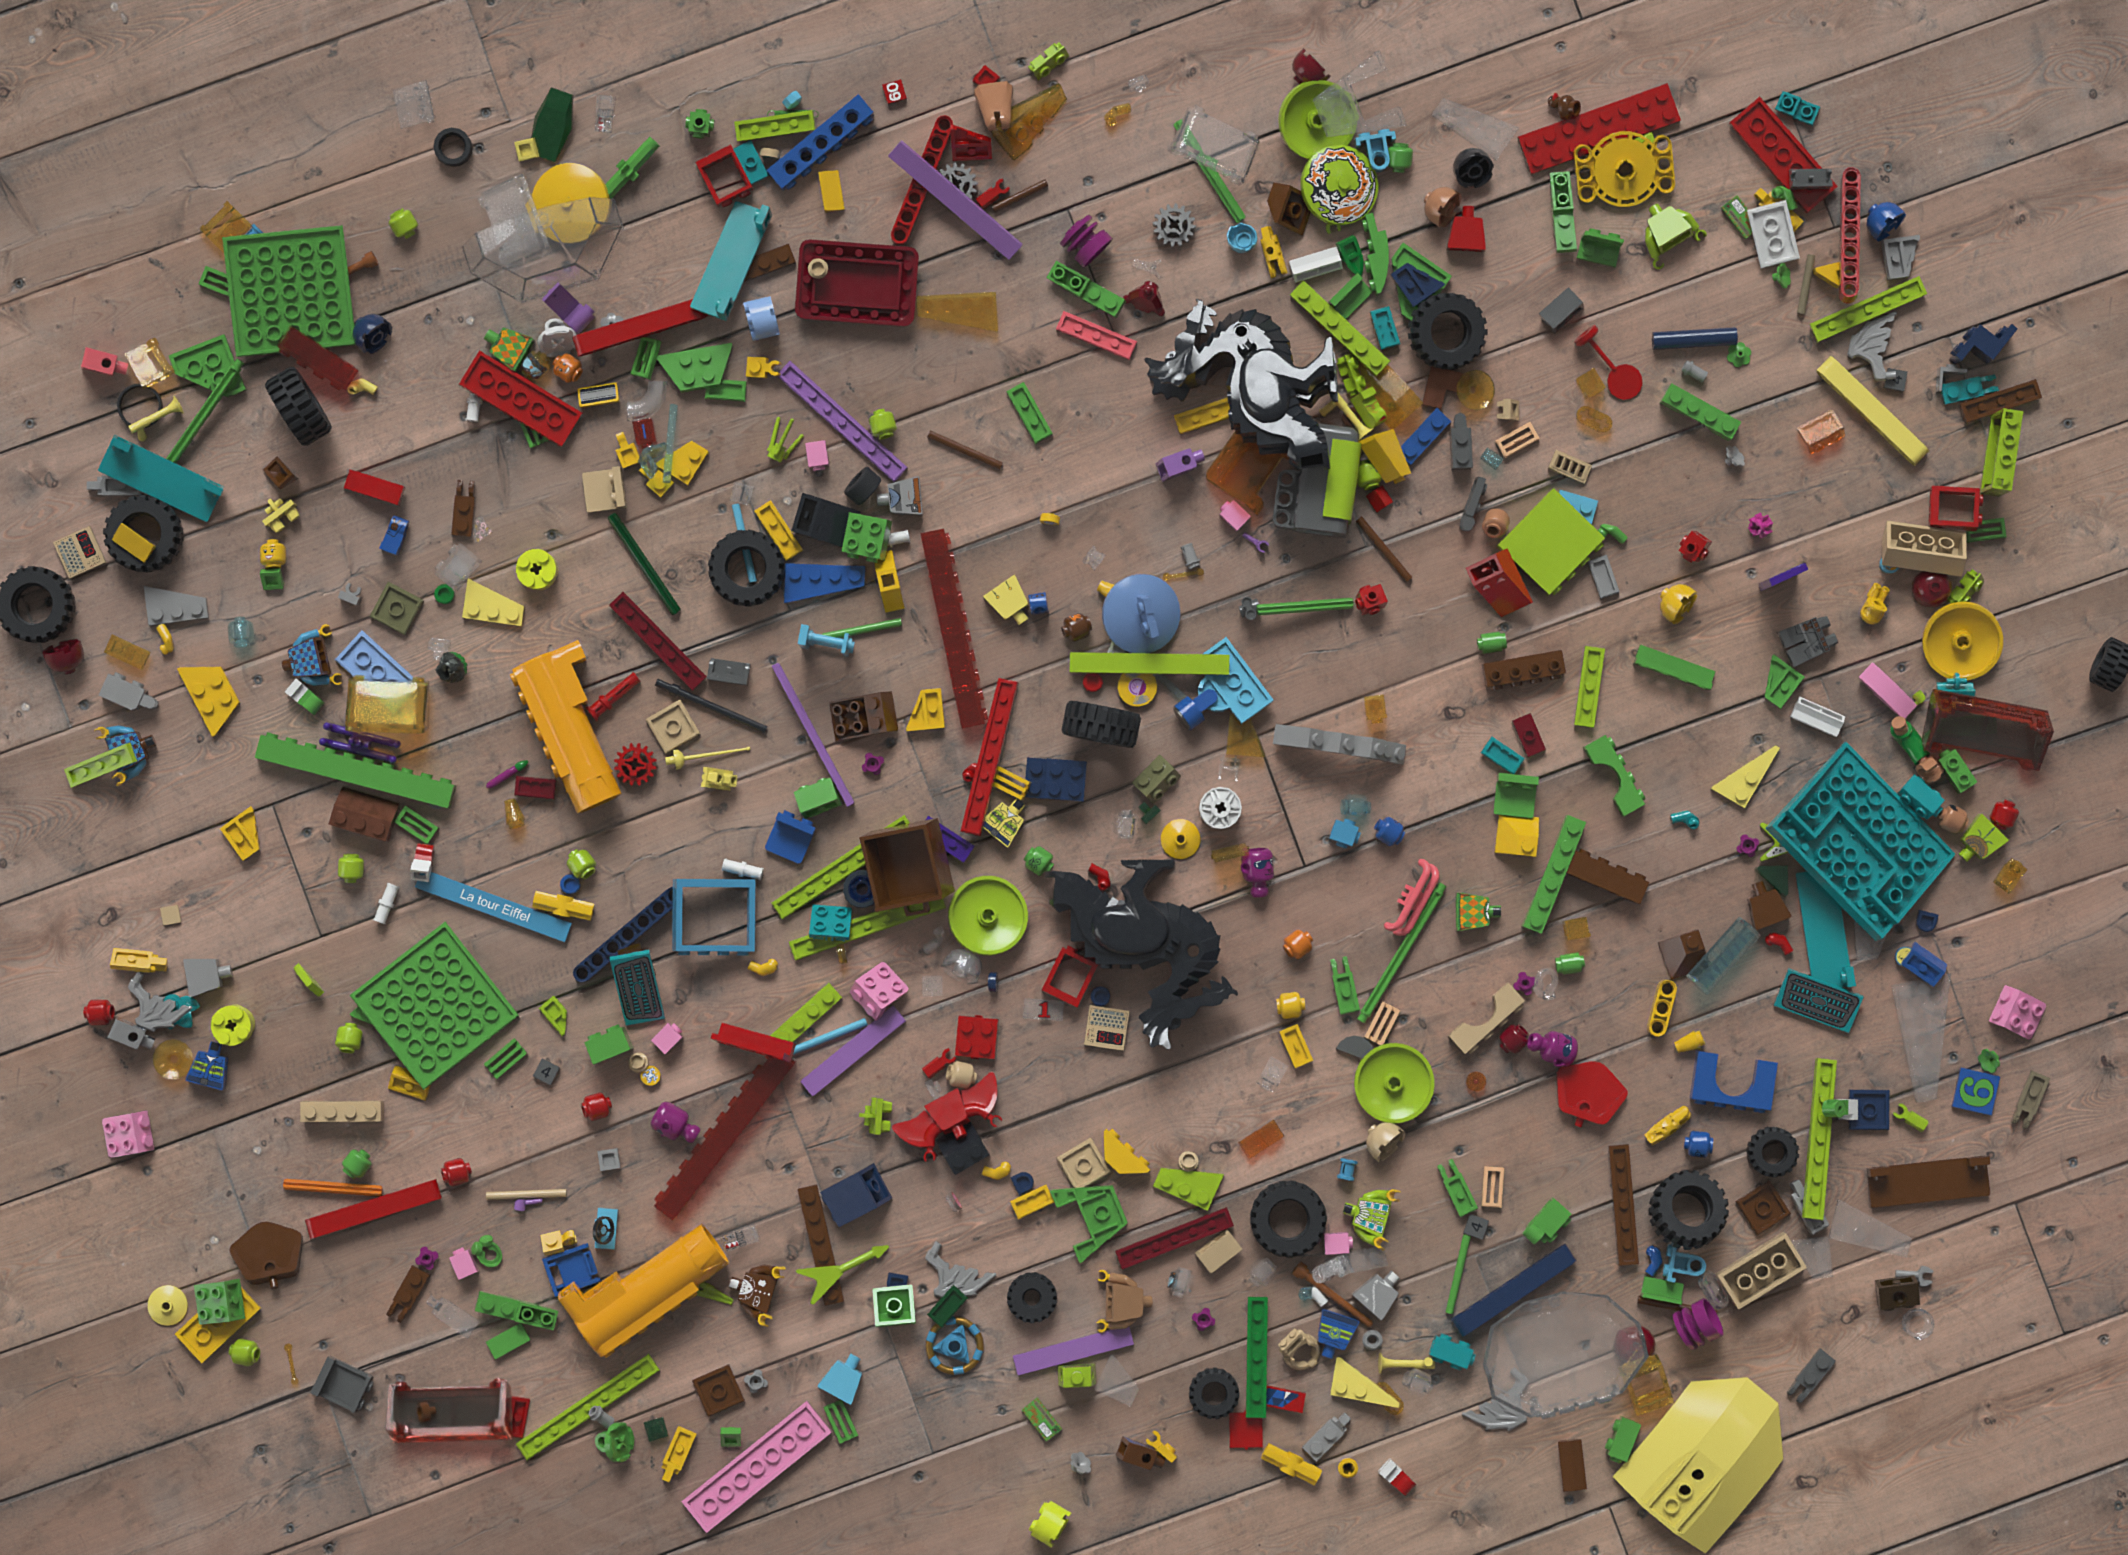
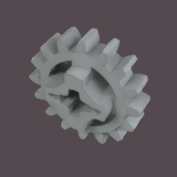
M955 162L952 168L947 164L946 171L939 170L944 177L948 175L949 181L952 184L953 178L957 183L961 182L959 190L963 193L964 187L970 183L965 195L971 200L973 199L970 194H976L977 190L973 186H977L978 182L973 181L976 175H970L971 168L965 170L963 163L960 167H957ZM955 172L963 173L964 176H958Z
M1175 203L1174 208L1167 204V210L1160 208L1161 215L1155 214V218L1158 221L1153 222V226L1157 227L1153 230V233H1159L1157 240L1159 241L1163 238V245L1170 242L1172 248L1175 243H1178L1179 247H1181L1183 240L1186 243L1189 242L1187 236L1193 237L1194 235L1190 230L1196 228L1195 225L1191 224L1195 221V218H1189L1191 211L1185 212L1184 205L1181 209H1178L1177 203ZM1170 213H1179L1180 215L1172 216ZM1162 219L1166 222V227L1161 230ZM1170 221L1173 223L1178 222L1177 230L1175 228L1170 229ZM1187 221L1188 225L1186 232L1182 228V224ZM1170 234L1177 235L1178 238H1169L1168 236Z

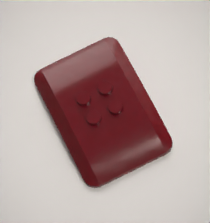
M812 239L803 241L799 248L795 300L797 316L807 320L909 326L914 321L919 263L918 252L916 249L906 246ZM814 259H822L828 265V272L821 279L813 278L808 272V265Z

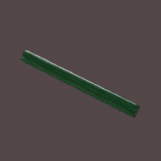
M611 514L608 517L609 522L670 613L675 615L680 612L681 608L618 514Z

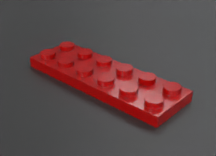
M1760 96L1729 122L1730 126L1783 187L1789 189V169H1822ZM1832 180L1833 186L1830 189L1791 191L1796 202L1808 213L1838 186Z
M480 350L458 384L560 447L563 446L582 415V412Z

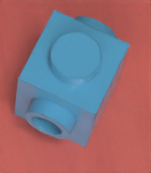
M1344 819V822L1335 820L1329 839L1337 841V846L1347 849L1348 846L1352 847L1353 843H1358L1361 833L1358 832L1359 827L1355 826L1356 822Z

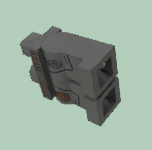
M1827 616L1815 617L1777 632L1784 649L1803 641V644L1785 651L1792 668L1829 651L1831 647L1839 643L1835 633L1825 637L1822 629L1831 626Z

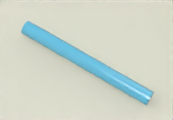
M734 504L732 509L737 530H745L740 504ZM748 549L742 550L749 583L756 582L757 578L751 552Z
M863 1018L798 1044L793 1054L795 1055L868 1025L867 1021Z

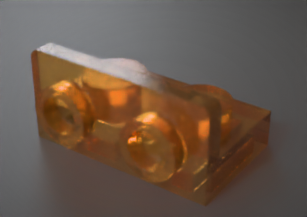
M1833 409L1797 427L1798 433L1806 443L1810 454L1820 452L1826 446L1837 443L1845 437L1844 426Z

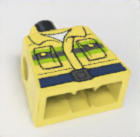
M1017 798L1009 807L1002 802L985 817L983 828L1008 848L1024 821L1018 814L1025 805Z

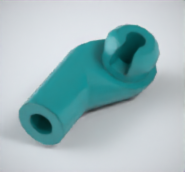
M1688 810L1670 814L1672 824L1684 822L1691 829L1699 827L1698 817Z

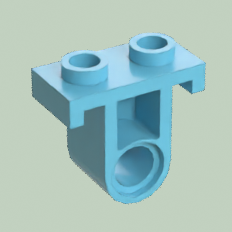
M1390 129L1379 130L1378 134L1370 135V132L1361 133L1354 140L1356 148H1360L1361 144L1365 143L1370 166L1376 172H1383L1389 164L1390 158L1386 139H1390L1391 142L1396 140L1395 131L1390 132ZM1382 157L1385 162L1382 166H1377L1374 163V158Z
M1672 1242L1671 1245L1668 1244L1666 1256H1669L1668 1264H1664L1663 1276H1665L1666 1281L1675 1282L1676 1278L1672 1277L1673 1272L1692 1276H1699L1705 1272L1706 1262L1702 1257L1677 1252V1248L1673 1247ZM1694 1260L1700 1262V1267L1696 1271L1690 1268V1264Z

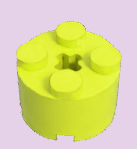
M531 549L518 558L516 574L520 582L526 587L533 590H544L554 583L558 575V565L556 560L546 551ZM535 565L542 567L538 575L532 572L535 569Z
M240 1005L225 1006L212 1016L211 1031L220 1044L234 1046L244 1043L251 1037L255 1029V1019L252 1013ZM236 1022L237 1026L234 1029L230 1028L229 1024Z
M1050 1501L1049 1503H1043L1038 1512L1041 1516L1038 1520L1036 1519L1032 1522L1029 1531L1032 1532V1537L1052 1548L1054 1546L1052 1540H1058L1069 1521L1066 1519V1516H1071L1072 1513Z

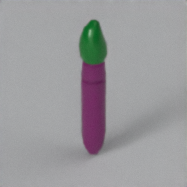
M528 760L517 762L515 766L491 779L487 783L486 788H493L518 771H522L527 766Z

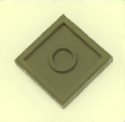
M387 582L369 617L406 635L424 600Z

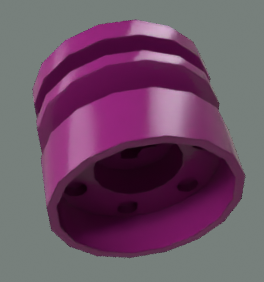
M1090 215L1078 220L1065 233L1064 238L1060 242L1063 248L1070 242L1072 243L1067 249L1068 253L1075 249L1079 250L1074 259L1083 268L1089 265L1113 240L1104 229L1097 234L1094 233L1098 226L1097 222H1094L1089 227L1087 226L1092 220Z
M1705 1298L1692 1303V1312L1684 1307L1682 1312L1676 1311L1673 1314V1320L1679 1336L1692 1351L1697 1349L1698 1345L1701 1347L1705 1345V1337L1708 1341L1712 1342L1724 1335L1722 1324L1715 1309Z

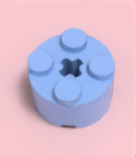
M770 296L743 303L753 341L780 334Z

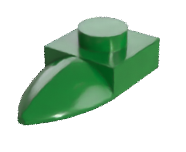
M1351 235L1335 243L1341 260L1346 263L1347 267L1354 274L1358 273L1362 276L1364 259L1356 236Z

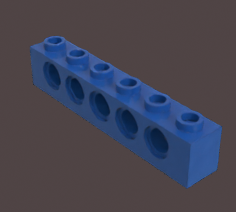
M859 94L856 95L767 169V173L782 191L785 189L790 190L797 184L796 180L802 176L804 178L812 172L811 167L816 163L818 165L822 164L828 158L826 156L831 151L836 152L843 146L842 142L846 138L852 139L858 133V128L862 125L864 127L869 125L874 120L872 118L874 112ZM851 114L858 116L857 122L853 124L847 121V117ZM840 127L843 129V132L840 136H834L832 129ZM821 139L827 141V146L824 149H819L816 146L817 142ZM805 152L812 154V158L808 162L801 160V156ZM787 166H796V172L794 174L786 173Z

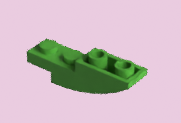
M1570 171L1553 172L1549 175L1556 252H1576L1577 244Z
M1369 213L1365 214L1362 226L1364 232L1369 234L1370 239L1367 240L1369 251H1373V254L1367 255L1364 265L1366 272L1371 274L1372 280H1369L1371 292L1375 291L1376 296H1378L1382 292L1387 276L1389 248L1386 230L1378 232L1374 215Z
M1058 261L1054 263L1046 277L1079 299L1117 318L1126 303L1125 299Z
M479 1291L474 1309L476 1312L553 1331L559 1312L558 1310L483 1291Z

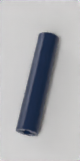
M1736 327L1652 332L1653 350L1731 346L1738 344Z

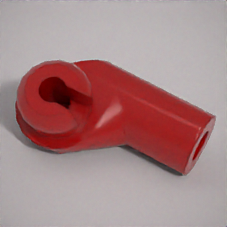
M972 763L964 769L962 773L964 781L971 782L973 780L977 763Z

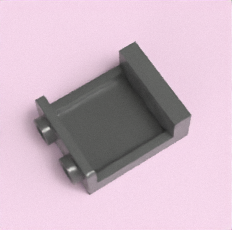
M330 1355L320 1371L311 1394L334 1402L354 1414L357 1410L361 1411L366 1401L363 1397L366 1392H370L374 1384L371 1381L373 1375Z

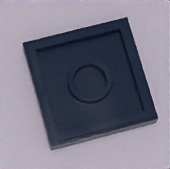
M1849 1089L1848 1099L1858 1100V1120H1848V1129L1889 1130L1890 1090Z

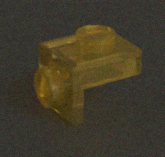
M1384 694L1364 697L1366 721L1371 720V724L1383 723V719L1387 718Z
M2011 858L2003 865L1993 883L2009 894L2013 891L2021 876L2026 873L2027 868L2021 862Z

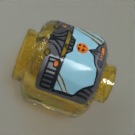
M533 350L521 362L522 373L528 379L540 380L550 370L551 360L545 353L542 354L540 350Z

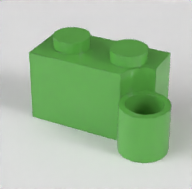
M1552 1197L1530 1221L1522 1234L1534 1245L1539 1240L1543 1243L1547 1241L1551 1243L1558 1235L1556 1233L1561 1226L1565 1228L1571 1221L1569 1217L1572 1214Z

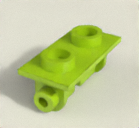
M1060 42L1057 44L1053 43L1044 51L1047 58L1044 59L1040 54L1030 62L1028 68L1035 74L1038 81L1042 77H1046L1052 69L1062 64L1069 57L1068 52Z
M1347 354L1338 358V363L1336 364L1341 377L1349 375V378L1343 380L1347 393H1350V396H1354L1366 390V381L1358 370L1359 363L1357 358L1353 357V354Z
M1973 569L1970 572L1967 571L1959 582L1964 588L1961 589L1956 586L1948 602L1950 604L1955 602H1971L1972 595L1975 591L1978 592L1984 584V578L1981 573L1978 574Z

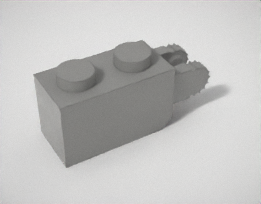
M117 672L114 675H107L99 696L134 711L140 709L141 706L152 710L157 708L159 701L147 695L148 690L143 688L144 684L135 680L130 683L125 680L126 676Z

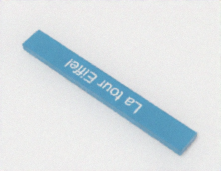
M431 872L429 882L417 881L415 888L566 942L572 925L570 922Z

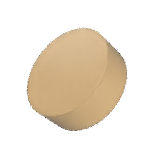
M762 148L760 157L779 160L781 152L776 149Z

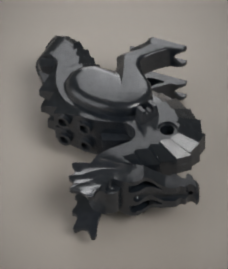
M1196 299L1198 304L1193 307V311L1189 312L1186 319L1187 329L1175 338V351H1171L1166 355L1165 362L1148 357L1144 359L1145 363L1149 366L1147 376L1154 383L1152 394L1154 396L1164 394L1166 400L1176 397L1183 402L1190 389L1197 388L1200 385L1206 386L1208 380L1218 370L1224 367H1231L1226 382V387L1231 390L1227 392L1230 410H1228L1231 430H1235L1236 434L1242 435L1243 443H1257L1260 455L1287 453L1289 464L1297 470L1323 465L1324 470L1330 469V456L1325 433L1319 427V423L1314 421L1312 416L1306 414V410L1300 407V405L1312 408L1318 399L1326 394L1330 395L1333 402H1338L1337 368L1332 337H1328L1325 340L1323 351L1305 367H1297L1293 365L1290 341L1282 333L1281 327L1272 321L1271 316L1259 313L1257 309L1245 312L1242 309L1234 314L1229 313L1222 322L1219 321L1216 331L1212 332L1206 343L1203 342L1200 346L1201 334H1207L1205 326H1214L1210 316H1217V313L1205 306L1202 300Z
M1121 860V864L1124 867L1134 869L1135 872L1132 879L1120 888L1125 900L1119 901L1113 897L1110 898L1106 892L1102 893L1097 885L1094 886L1089 879L1086 881L1079 874L1046 871L1045 878H1055L1053 899H1049V905L1059 913L1071 910V942H1085V957L1096 958V965H1100V969H1112V965H1120V969H1132V965H1139L1142 970H1146L1166 961L1171 964L1172 975L1167 982L1148 991L1152 999L1151 1007L1139 1015V1019L1144 1024L1143 1034L1150 1037V1047L1163 1045L1166 1049H1171L1168 1030L1179 1028L1182 1019L1192 1018L1200 1007L1217 1006L1224 999H1228L1230 994L1238 995L1237 990L1233 989L1228 980L1222 976V984L1210 980L1211 989L1202 987V995L1186 999L1181 997L1189 991V987L1199 982V978L1210 974V970L1219 963L1217 959L1221 951L1219 948L1221 935H1217L1211 921L1207 922L1199 912L1195 913L1183 904L1178 906L1169 902L1165 904L1147 899L1145 891L1150 882L1161 871L1173 868L1175 860ZM1197 946L1199 954L1196 957L1189 956V947Z

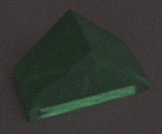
M1788 865L1757 866L1754 869L1783 897L1789 894Z

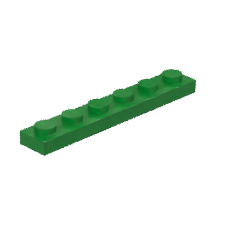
M1248 1297L1246 1418H1266L1268 1297Z

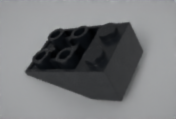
M802 493L791 532L842 547L849 512L860 514L861 511Z

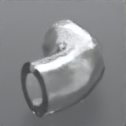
M648 381L645 396L639 401L627 402V421L647 419L658 412L665 401L668 382Z

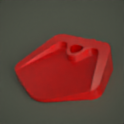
M1589 1061L1564 1066L1557 1070V1103L1561 1111L1577 1117L1575 1126L1582 1127L1584 1120L1601 1125L1606 1124L1628 1095V1091L1623 1084L1600 1062Z

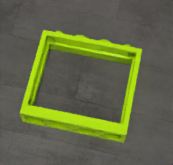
M2003 408L1990 416L1980 494L1999 497L2012 491L2023 411ZM1994 419L2000 420V426L1994 425Z

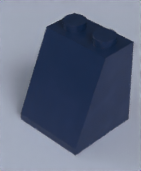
M874 1163L820 1192L824 1204L828 1206L832 1219L837 1223L838 1227L851 1222L892 1199Z

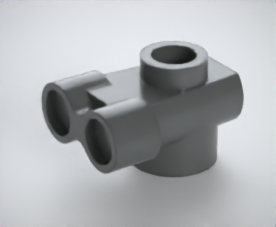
M1246 596L1241 601L1242 605L1238 606L1241 617L1254 620L1257 615L1256 606L1259 605L1257 598L1252 600Z

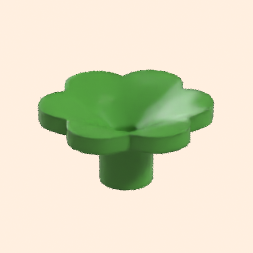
M1781 263L1777 267V273L1772 275L1773 280L1778 281L1782 288H1787L1791 284L1790 269L1787 268L1785 263Z
M1739 342L1737 345H1731L1728 348L1727 360L1733 362L1735 367H1740L1742 364L1746 365L1750 362L1751 349L1745 347L1744 343Z
M1983 1049L1978 1056L1981 1068L1984 1071L1994 1073L2000 1066L1999 1056L1994 1051Z

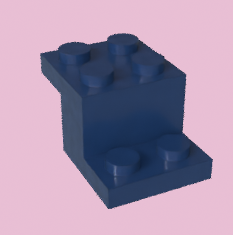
M1981 324L1976 328L1973 326L1962 337L1964 342H1960L1950 352L1952 357L1949 360L1956 365L1970 351L1987 364L1994 360L2018 328L2013 324L2007 327L2004 325L1993 335Z
M1027 757L1025 779L1032 783L1025 797L1084 802L1087 762Z

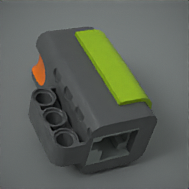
M1319 423V427L1326 436L1331 468L1324 470L1323 465L1304 468L1300 471L1289 469L1281 471L1277 481L1273 523L1277 528L1292 530L1298 533L1346 538L1347 526L1351 525L1362 444L1359 443V434L1354 428ZM1283 475H1290L1293 481L1290 484H1284L1281 481ZM1282 494L1288 495L1290 497L1289 503L1281 504L1279 496ZM1279 514H1285L1288 520L1284 524H1279L1276 521V517Z

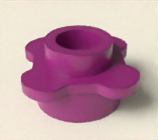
M867 753L862 770L879 775L884 758Z
M1744 834L1740 837L1741 842L1736 847L1738 853H1745L1749 857H1753L1756 847L1759 845V840L1757 838H1749L1748 835Z
M1520 972L1518 974L1519 978L1513 984L1515 990L1523 991L1525 995H1530L1532 993L1531 989L1537 980L1535 977L1527 976L1525 972Z
M424 1246L421 1247L420 1255L415 1259L417 1265H423L426 1269L431 1270L439 1254L436 1251L428 1250Z
M1203 1308L1201 1312L1192 1315V1320L1197 1323L1199 1331H1204L1205 1328L1215 1324V1319L1211 1317L1208 1308Z

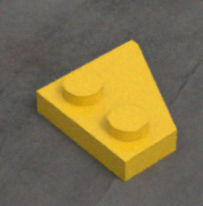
M690 441L658 461L655 465L689 485L709 451Z

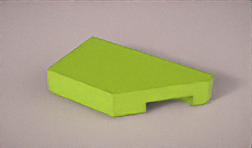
M298 963L294 967V971L305 986L317 997H320L324 991L316 980Z
M554 995L539 1007V1010L561 1036H564L566 1032L567 1010Z

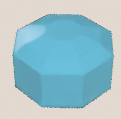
M794 91L782 103L788 110H791L801 102L802 97L797 91Z

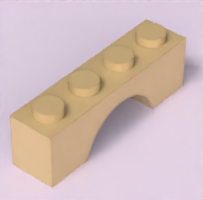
M1506 983L1493 995L1495 1008L1489 1021L1479 1026H1470L1462 1022L1448 1035L1464 1054L1474 1052L1479 1047L1477 1043L1481 1039L1486 1041L1493 1035L1492 1030L1497 1025L1501 1027L1509 1020L1507 1018L1512 1012L1516 1014L1524 1007L1522 1003L1525 1000L1509 983Z
M384 1101L300 1102V1122L384 1121Z

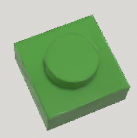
M281 568L260 570L263 590L283 589L284 581Z
M721 1427V1447H741V1428Z

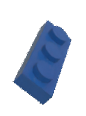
M1438 408L1431 413L1401 446L1409 465L1422 454L1451 422Z

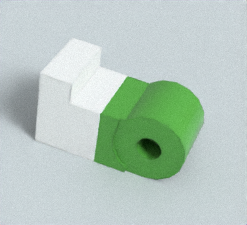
M297 678L285 691L286 694L313 715L325 704L321 698Z
M1825 1100L1822 1105L1823 1115L1825 1117L1858 1120V1100Z

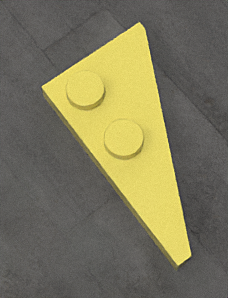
M1775 745L1713 785L1711 789L1745 808L1780 748Z
M1342 1357L1336 1358L1330 1395L1400 1408V1403L1393 1396L1382 1390L1367 1376L1361 1374L1359 1370L1353 1368Z

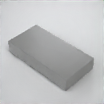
M1607 555L1588 561L1600 599L1619 593L1620 591Z

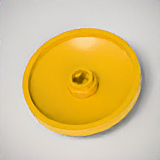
M575 163L559 164L547 170L537 181L531 197V210L539 229L551 239L563 243H579L593 237L604 225L609 212V194L604 181L592 169Z
M1955 602L1940 608L1930 617L1923 631L1922 647L1928 663L1940 675L1946 678H1953L1954 673H1959L1960 678L1972 680L1986 674L1999 660L2003 649V633L1996 617L1985 607L1972 602Z

